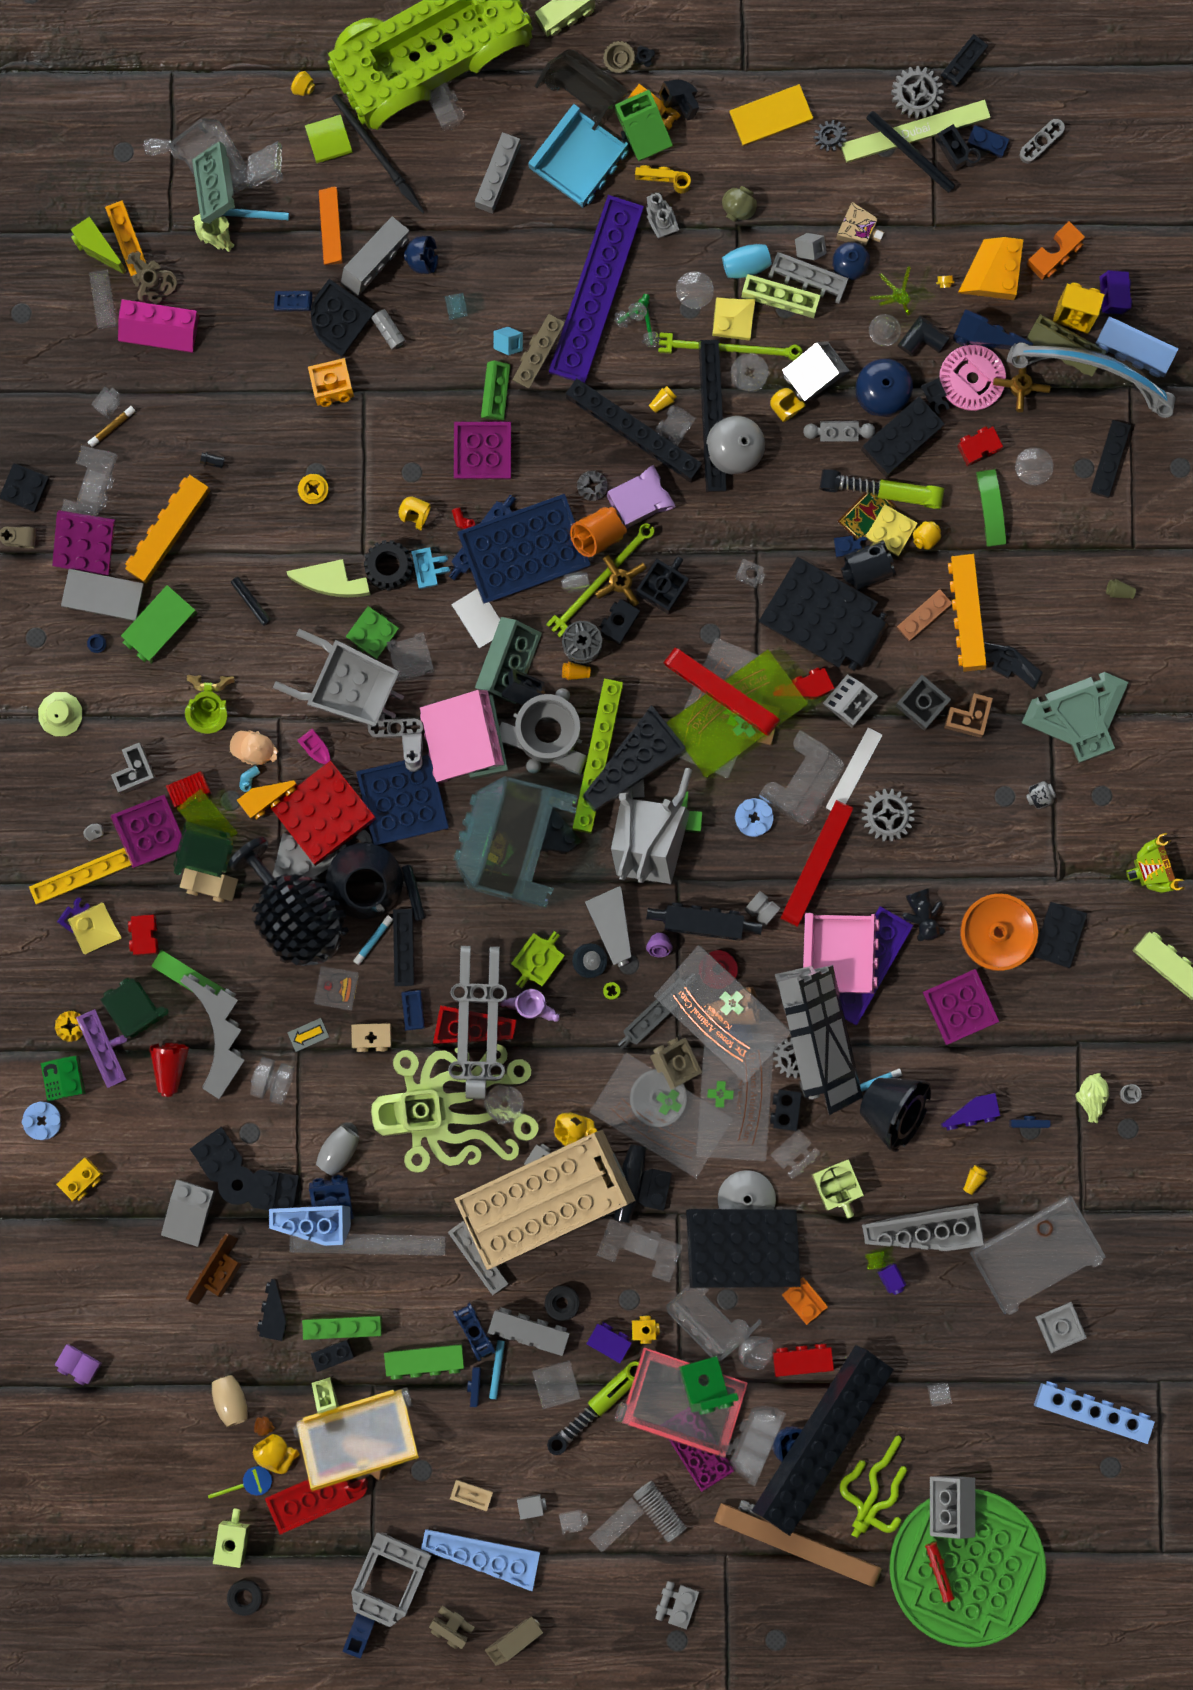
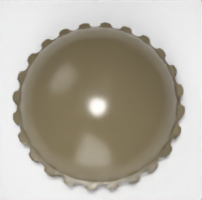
M613 42L604 50L603 59L605 66L616 74L629 71L634 65L636 58L634 49L626 42Z

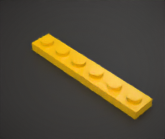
M122 848L29 886L35 904L38 905L132 865L125 849Z

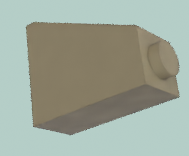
M532 1617L525 1619L487 1647L485 1651L496 1666L507 1662L543 1633L541 1625Z

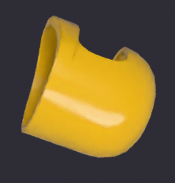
M789 388L777 391L770 400L771 408L782 422L788 421L805 406V403L800 401Z
M407 497L399 507V518L404 523L407 521L416 523V529L422 531L429 515L431 504L416 497ZM411 510H412V511L416 512V513L419 514V515L410 514V512H411Z

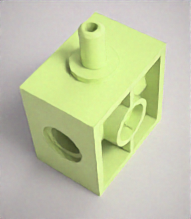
M849 1159L811 1174L826 1210L837 1206L838 1208L843 1207L846 1217H853L854 1213L849 1203L864 1195Z
M233 1509L231 1521H222L219 1524L213 1564L237 1568L244 1564L250 1525L239 1523L240 1509ZM228 1540L234 1541L236 1547H229Z

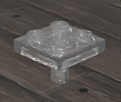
M278 141L248 156L246 184L250 188L269 179H272L274 183L282 180V145Z

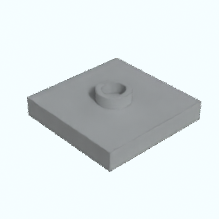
M1072 1302L1035 1317L1050 1353L1087 1338Z

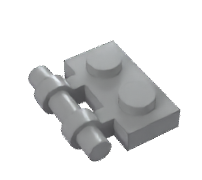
M667 1581L666 1587L663 1588L661 1593L663 1596L660 1605H657L656 1608L657 1614L655 1619L663 1621L665 1614L670 1615L669 1624L687 1630L699 1591L680 1585L679 1591L676 1592L673 1591L675 1583ZM670 1597L676 1599L673 1609L667 1607Z

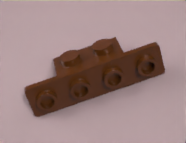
M226 1233L220 1239L215 1252L209 1257L204 1270L200 1272L196 1283L189 1290L186 1297L187 1301L198 1305L207 1289L222 1298L242 1265L228 1256L238 1238Z

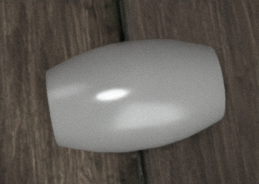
M341 1125L332 1132L322 1145L316 1165L329 1175L334 1176L352 1158L358 1145L359 1136L351 1129Z

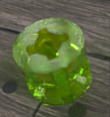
M884 1251L865 1254V1258L868 1260L867 1270L886 1267V1263L883 1261Z

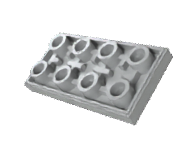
M69 569L61 606L135 621L138 616L144 584Z

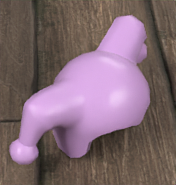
M536 989L525 990L517 997L509 998L499 1003L502 1007L506 1006L509 1009L517 1010L521 1016L527 1019L541 1017L548 1021L553 1020L554 1022L560 1020V1016L556 1014L555 1010L546 1005L544 995Z

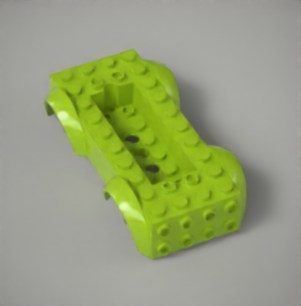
M422 0L385 22L377 18H365L352 23L337 38L334 50L328 53L330 60L327 62L334 78L338 79L341 90L344 94L346 93L351 107L356 110L361 124H366L368 129L378 130L388 118L397 112L404 111L407 106L418 101L430 100L431 91L468 70L475 73L480 72L487 63L496 57L499 58L500 55L503 56L504 52L520 45L529 46L532 38L531 31L533 30L532 21L528 13L523 12L520 0ZM445 34L453 36V40L450 43L442 41V37ZM429 45L436 46L434 52H428L426 48ZM413 52H418L420 58L417 61H411L409 55Z

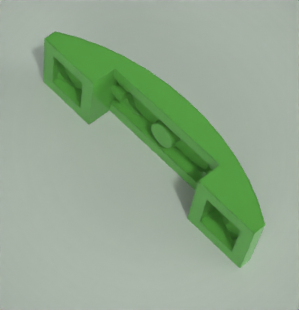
M994 469L976 472L987 547L1005 545L1004 516L996 471Z
M163 950L160 951L152 964L153 968L188 990L190 989L180 982L184 974L186 976L192 974L199 979L198 983L203 987L207 984L215 989V995L218 994L220 989L226 990Z

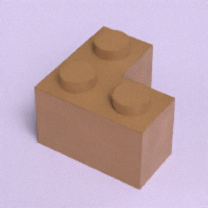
M974 693L968 711L950 707L944 728L981 738L984 735L993 698Z

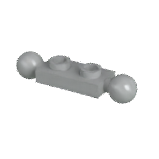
M820 421V427L814 424H807L804 427L803 433L808 439H813L820 435V441H858L859 435L866 439L872 438L875 435V427L869 423L859 427L858 421Z

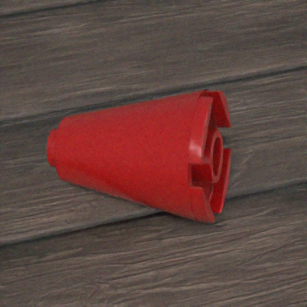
M159 1043L150 1045L157 1091L163 1097H172L178 1091L189 1052V1047H185L183 1044L165 1043L162 1047H159Z

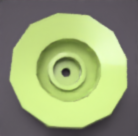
M67 692L52 693L42 701L38 708L39 722L42 728L53 736H68L77 730L82 720V707L79 701Z

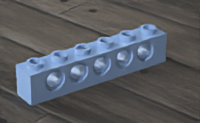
M1049 1381L1046 1384H1040L1034 1406L1148 1444L1155 1423L1150 1420L1151 1416L1139 1413V1416L1131 1413V1409L1123 1406L1120 1409L1114 1408V1403L1102 1400V1403L1094 1401L1095 1397L1084 1394L1083 1397L1076 1395L1077 1391L1066 1387L1064 1391L1057 1389L1058 1385ZM1055 1394L1062 1395L1063 1399L1060 1404H1054L1053 1397ZM1075 1400L1081 1402V1407L1077 1411H1074L1071 1407L1072 1402ZM1094 1406H1097L1100 1411L1096 1417L1090 1415V1409ZM1114 1412L1117 1413L1118 1420L1115 1423H1110L1109 1415ZM1130 1419L1136 1420L1137 1424L1134 1429L1127 1427V1422Z

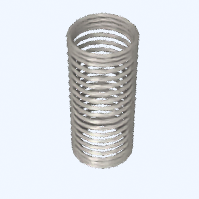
M653 1481L648 1482L633 1494L636 1501L640 1500L638 1504L643 1502L640 1505L641 1507L645 1505L642 1509L647 1508L644 1512L650 1510L647 1515L652 1513L649 1518L654 1516L651 1521H653V1524L656 1523L655 1526H658L659 1532L663 1531L661 1535L665 1534L663 1536L665 1541H672L687 1529L686 1525L680 1521V1518L674 1512V1509H672L670 1504H667L668 1501H665L666 1498H663L664 1495H661ZM652 1494H654V1495H653L652 1497H650L648 1500H646L645 1502H643V1501H644L645 1499H647L649 1496H651Z

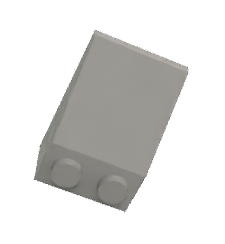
M176 1180L161 1235L198 1247L216 1191L182 1180Z

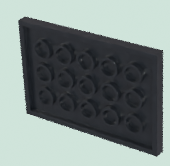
M797 1209L686 1210L690 1288L801 1287Z

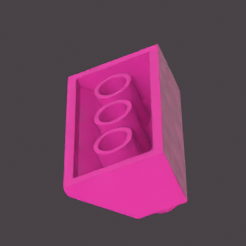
M122 299L118 320V341L193 353L199 315L195 310Z

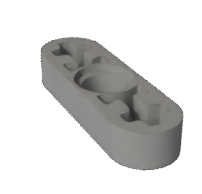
M1059 119L1051 120L1022 147L1020 159L1027 164L1034 162L1063 134L1065 129L1064 123ZM1058 125L1059 132L1054 131L1050 137L1048 133L1052 130L1053 126ZM1038 137H1045L1047 144L1040 146L1037 143ZM1034 145L1036 149L1031 155L1032 158L1030 156L1025 157V150L1029 152Z

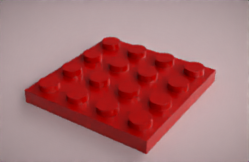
M331 760L295 787L296 790L289 794L288 797L285 795L280 799V803L271 808L315 866L376 820L375 816Z

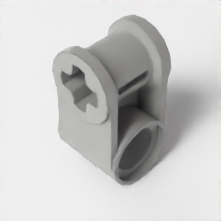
M422 733L403 734L402 744L406 768L410 771H418L422 767Z

